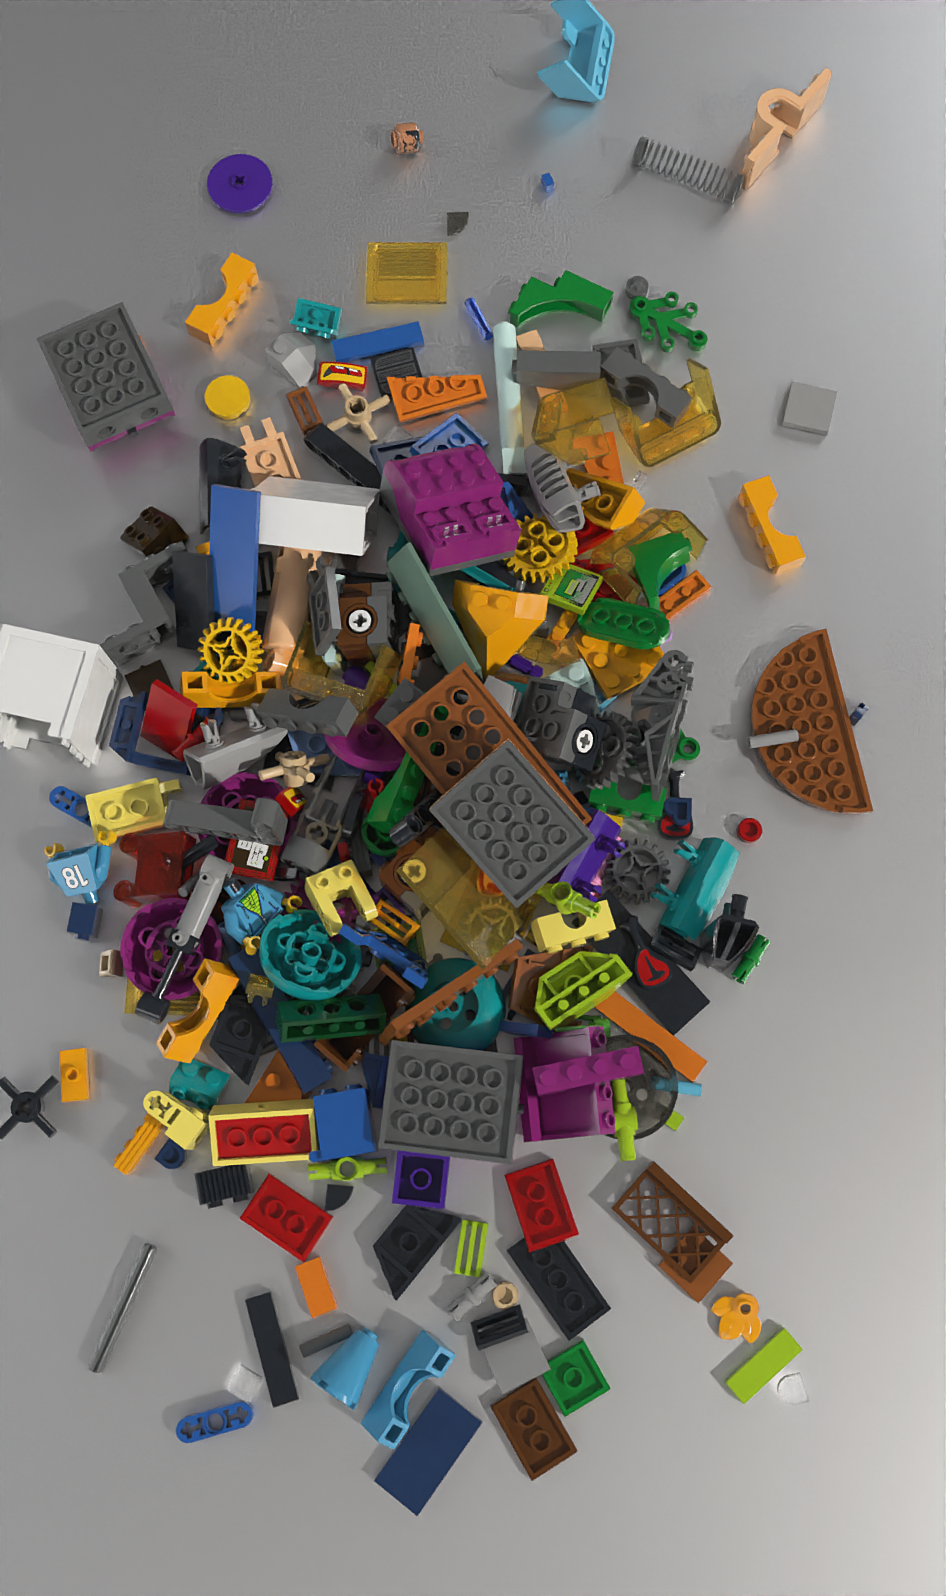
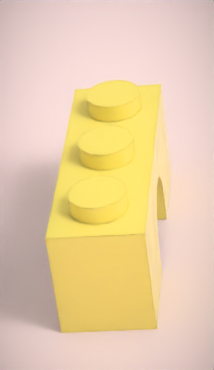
M607 900L597 902L601 905V910L599 914L595 913L597 915L595 919L577 912L579 918L577 929L570 928L564 923L561 912L539 917L532 921L530 924L539 952L547 950L548 954L563 950L562 946L571 944L573 948L586 944V939L594 937L595 941L608 938V933L615 930L616 927Z

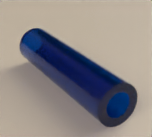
M473 297L468 298L464 304L485 341L492 339L493 331Z

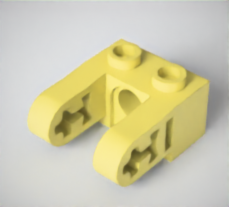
M352 859L306 878L305 892L331 937L339 934L343 926L332 903L335 900L345 896L347 898L351 897L365 922L378 917L375 903Z
M155 1090L145 1096L143 1102L145 1110L168 1127L164 1134L185 1150H195L210 1131L209 1114L203 1109L192 1108L173 1096V1094ZM162 1105H164L165 1107H169V1105L172 1106L169 1109H161Z

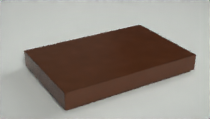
M537 1377L520 1385L490 1404L492 1411L531 1481L578 1452Z

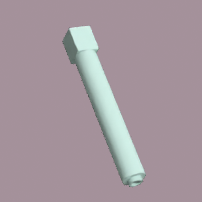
M500 322L493 328L502 471L503 474L527 478L520 384L516 383V374H512V359L517 360L515 326L509 322Z

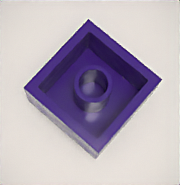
M398 1150L392 1203L445 1209L451 1157Z

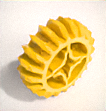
M228 617L226 621L224 618H220L217 623H210V629L203 630V634L206 637H201L198 640L204 644V646L197 649V651L204 653V656L199 658L200 661H206L207 663L203 669L208 670L211 668V677L218 675V681L222 682L227 679V682L230 684L235 680L238 683L242 682L244 677L247 679L252 677L251 671L256 672L258 670L256 664L262 663V659L257 654L264 653L263 649L257 647V645L262 643V640H255L254 638L258 631L250 632V623L243 626V619H237L235 622L233 617ZM223 631H232L231 636L227 637L226 642L216 641ZM241 638L244 640L247 650L242 647ZM228 646H232V649H234V654H229L230 651L227 650ZM215 651L220 655V662L216 657ZM235 659L246 660L240 669H230Z

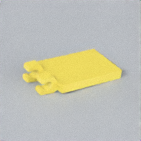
M156 777L85 795L95 842L101 843L97 839V834L100 831L106 832V839L108 838L109 830L114 831L117 835L116 839L164 827L163 821L168 805L167 795L183 792L179 780L163 782V780L159 781Z

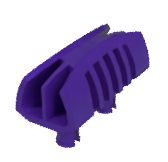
M584 807L592 818L586 824V827L591 831L596 840L547 882L550 884L561 881L567 882L573 891L581 893L583 897L595 902L598 899L591 892L601 894L602 890L600 886L591 884L592 881L595 879L608 853L615 857H621L622 855L615 849L626 850V845L624 842L616 840L622 830L617 823L598 809Z

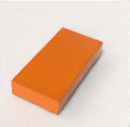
M321 1257L295 1266L311 1317L315 1318L337 1309L338 1306Z

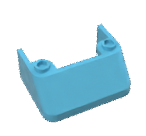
M555 0L551 2V7L563 19L561 33L563 39L571 46L568 61L564 59L539 70L537 76L559 98L591 103L598 102L605 96L615 42L613 29L589 0Z

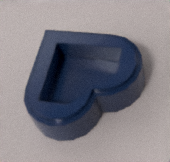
M670 797L666 799L663 806L664 814L671 817L672 822L676 826L685 827L690 822L692 816V798Z

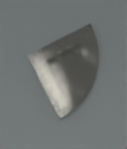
M469 212L447 213L448 236L457 235L465 229L469 221Z

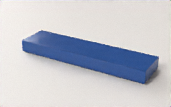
M419 321L331 341L336 362L344 363L424 345Z

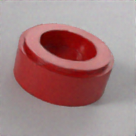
M745 818L738 824L736 833L742 842L754 843L762 835V826L754 818Z

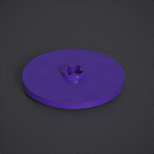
M235 154L223 158L214 165L208 175L207 189L211 200L220 209L230 213L243 214L260 208L268 200L273 189V180L269 168L262 160L247 154Z

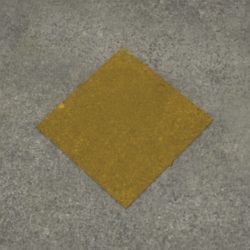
M444 826L431 838H427L425 844L396 870L481 970L486 968L505 944L514 938L516 931L538 907L534 900L529 897L516 908Z

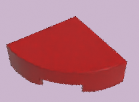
M346 842L337 844L341 863L351 860L348 844Z

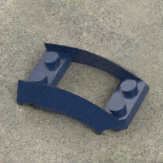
M141 691L140 694L133 697L128 696L120 699L109 746L126 762L160 771L191 776L186 761L170 760L135 751L149 693ZM197 708L192 732L207 717L216 720L219 733L220 725H223L222 709Z

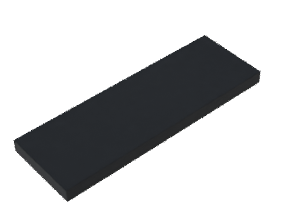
M608 889L595 902L607 900L616 929L608 933L609 937L606 939L595 941L593 937L586 940L598 953L617 954L632 973V976L625 984L669 1033L674 1036L711 1001L676 963L652 949L650 950L655 956L669 962L673 971L672 977L666 984L656 989H643L638 984L633 964L636 947L629 933L618 928L620 922H626L631 914ZM578 917L571 922L576 929L579 926ZM638 922V931L648 947L652 937Z

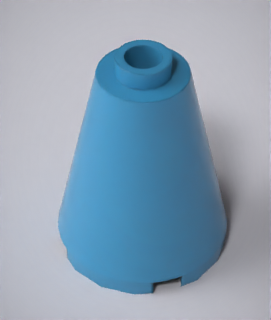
M364 1328L363 1331L357 1329L312 1374L310 1380L335 1399L344 1402V1405L354 1410L360 1399L379 1347V1343L376 1342L378 1336L367 1328Z

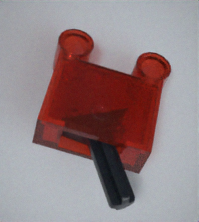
M185 831L147 835L125 834L120 840L119 848L123 853L137 860L135 884L128 880L118 882L113 890L114 898L131 908H138L143 904H152L164 898H183L189 900L191 892L186 897H182L178 890L193 876L194 863L218 847L217 839L213 835H209L196 844L197 839Z

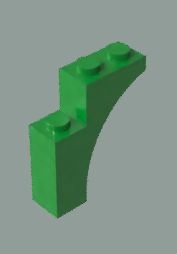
M567 270L564 271L561 278L557 277L553 286L531 276L527 284L524 283L521 286L517 301H513L509 307L510 324L518 328L536 316L551 312L578 313L602 322L612 306L614 292Z

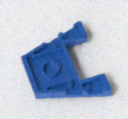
M343 924L339 934L357 946H369L373 949L372 954L382 960L387 958L393 962L394 969L403 973L402 976L423 989L428 981V961L387 934L371 930L367 933L359 927L354 930L351 926Z

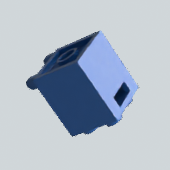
M360 1084L344 1086L345 1091L337 1092V1089L330 1088L319 1090V1095L313 1096L320 1150L310 1152V1161L321 1162L378 1152L371 1100L367 1088H363Z

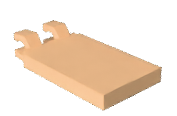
M270 417L262 420L267 435L265 438L254 441L249 425L240 427L245 441V445H242L240 448L247 453L244 459L247 460L245 463L254 487L258 486L269 476L301 480L283 432L276 433Z

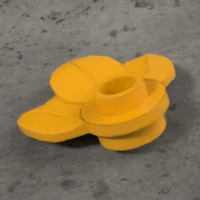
M740 1293L735 1298L723 1296L715 1301L711 1311L721 1317L719 1323L721 1339L732 1340L742 1334L749 1343H753L758 1338L761 1331V1322L757 1316L759 1304L753 1295ZM743 1304H748L751 1308L748 1311H743L740 1307Z

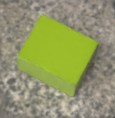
M673 1110L664 1124L673 1131H676L684 1117Z

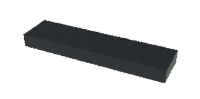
M272 1291L246 1299L245 1302L273 1408L299 1400L300 1396Z

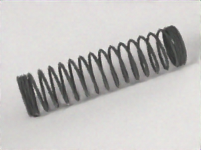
M643 135L639 139L633 154L632 164L639 165V167L645 164V169L647 170L651 167L652 172L658 169V174L660 175L664 172L665 177H668L671 173V179L673 180L677 177L678 182H681L684 178V185L690 182L691 188L697 183V190L703 187L704 193L710 188V195L716 192V197L719 198L723 194V200L727 199V202L734 203L744 180V175L737 173L730 191L725 197L728 182L733 171H730L726 184L718 195L726 168L723 169L720 180L712 192L713 183L720 167L719 165L717 166L714 176L705 190L713 163L710 164L706 177L699 187L700 177L706 165V160L703 162L698 178L692 185L700 158L697 159L693 172L686 182L687 172L693 160V155H691L686 171L679 180L680 171L687 153H684L679 169L673 177V170L680 155V150H678L672 168L666 175L667 166L674 148H671L666 164L660 172V165L666 153L667 144L663 148L658 165L653 170L654 160L659 152L661 143H658L653 159L647 167V160L653 148L654 139L651 141L646 158L641 165L640 163L648 147L649 138Z

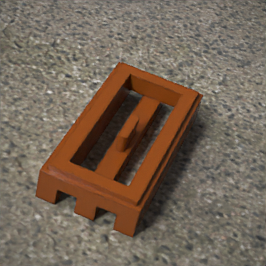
M307 386L286 394V398L303 436L307 435V432L311 431L318 423H323ZM303 393L305 394L307 401L312 409V412L317 420L314 423L301 397V394ZM293 397L297 398L298 403L303 411V414L308 422V425L306 426L304 425L303 420L298 412Z

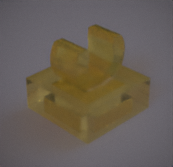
M250 974L246 993L249 994L248 1003H252L255 995L262 996V1006L267 1004L268 998H272L274 984L268 977Z

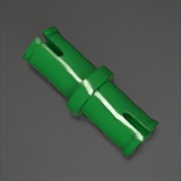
M757 934L747 952L745 951L741 955L742 960L731 974L733 979L738 978L736 980L738 983L745 984L753 969L760 965V958L771 944L768 939L764 941L766 937Z

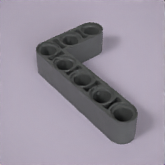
M257 798L254 811L169 800L163 826L176 831L278 846L283 844L288 819L279 803L267 798Z

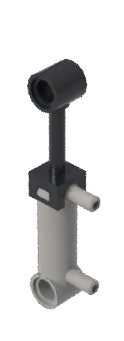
M211 854L204 860L198 882L176 929L172 928L165 943L175 948L155 992L145 991L140 997L135 1009L136 1015L158 1025L164 1021L170 1009L171 1001L163 997L183 954L195 955L201 942L199 938L223 886L232 875L234 864Z

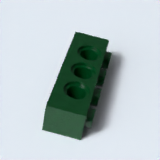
M380 993L331 997L324 1000L277 1002L276 1025L281 1043L380 1034L385 1029L387 1013Z

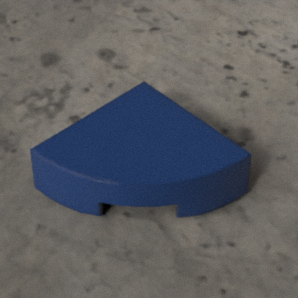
M860 703L849 717L851 724L855 726L870 707L865 703Z

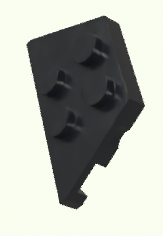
M247 995L229 996L209 1046L243 1083L249 1086L268 1032Z
M405 1205L374 1243L373 1249L379 1259L392 1296L396 1301L461 1222L462 1219L459 1216L418 1206Z

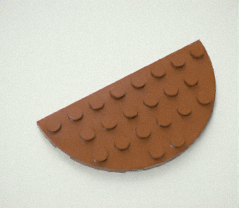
M827 629L817 630L801 636L798 640L784 647L771 660L758 681L751 706V729L753 736L797 729L799 740L758 747L756 749L763 764L773 778L787 792L804 803L820 810L838 814L859 815L872 813L873 807Z

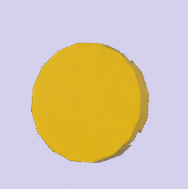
M231 375L220 376L214 379L205 391L206 406L215 417L224 420L240 417V414L247 411L251 402L250 391L246 383L240 378Z

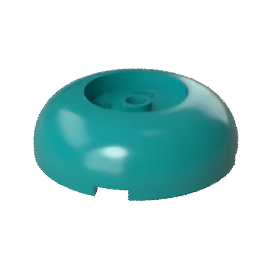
M294 910L292 914L278 915L265 927L259 944V957L266 976L284 993L303 1000H324L340 994L354 981L361 966L360 946H357L341 934H339L342 940L341 944L336 940L331 943L327 937L328 932L317 911Z
M446 958L432 963L428 966V981L423 989L412 983L416 988L414 992L416 997L405 1007V1012L479 963L465 958ZM494 975L488 979L483 977L477 981L478 985L468 991L465 996L457 995V999L453 1001L459 1006L456 1011H451L449 1007L440 1013L436 1010V1013L426 1023L419 1027L416 1024L410 1030L416 1041L420 1044L479 1051L487 1049L500 1033L498 1031L500 1021H505L506 1016L504 993ZM467 1010L475 1011L476 1016L471 1021L465 1018ZM444 1018L451 1020L452 1024L448 1029H444L441 1026V1021Z

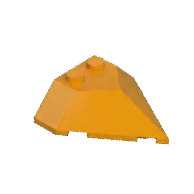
M455 580L452 606L473 654L481 667L485 681L488 675L494 677L496 672L507 663L536 628L545 621L549 596L530 592H515L481 586L478 583Z

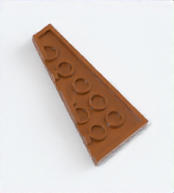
M518 938L391 1021L378 1038L383 1047L394 1039L398 1041L405 1037L416 1024L419 1027L426 1023L436 1013V1010L440 1013L447 1009L457 999V995L463 991L467 993L478 985L477 981L485 977L488 979L499 971L497 967L504 962L506 965H509L519 958L517 953L523 946Z

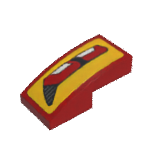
M320 362L317 384L339 390L338 387L341 384H346L348 388L363 391L366 386L367 367L344 362Z
M288 787L275 797V800L292 817L303 810L308 798L298 787Z

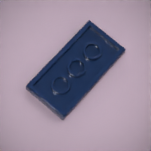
M439 1387L379 1472L374 1482L418 1516L482 1424V1420Z

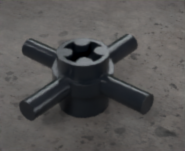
M52 1075L35 1093L28 1091L21 1093L6 1077L0 1079V1087L13 1100L10 1106L12 1116L0 1127V1139H3L19 1122H34L49 1138L57 1133V1130L43 1116L45 1111L43 1098L59 1083L57 1078ZM30 1100L32 1103L28 1107L32 1112L27 1114L23 1111V1105Z

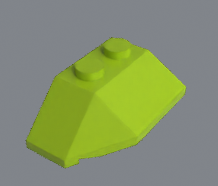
M579 951L539 977L534 1010L549 1030L566 1026L606 1000L632 976V973L617 954Z

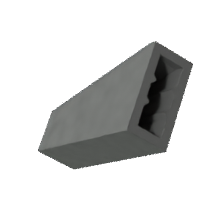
M517 350V360L512 359V374H516V383L598 396L601 352Z

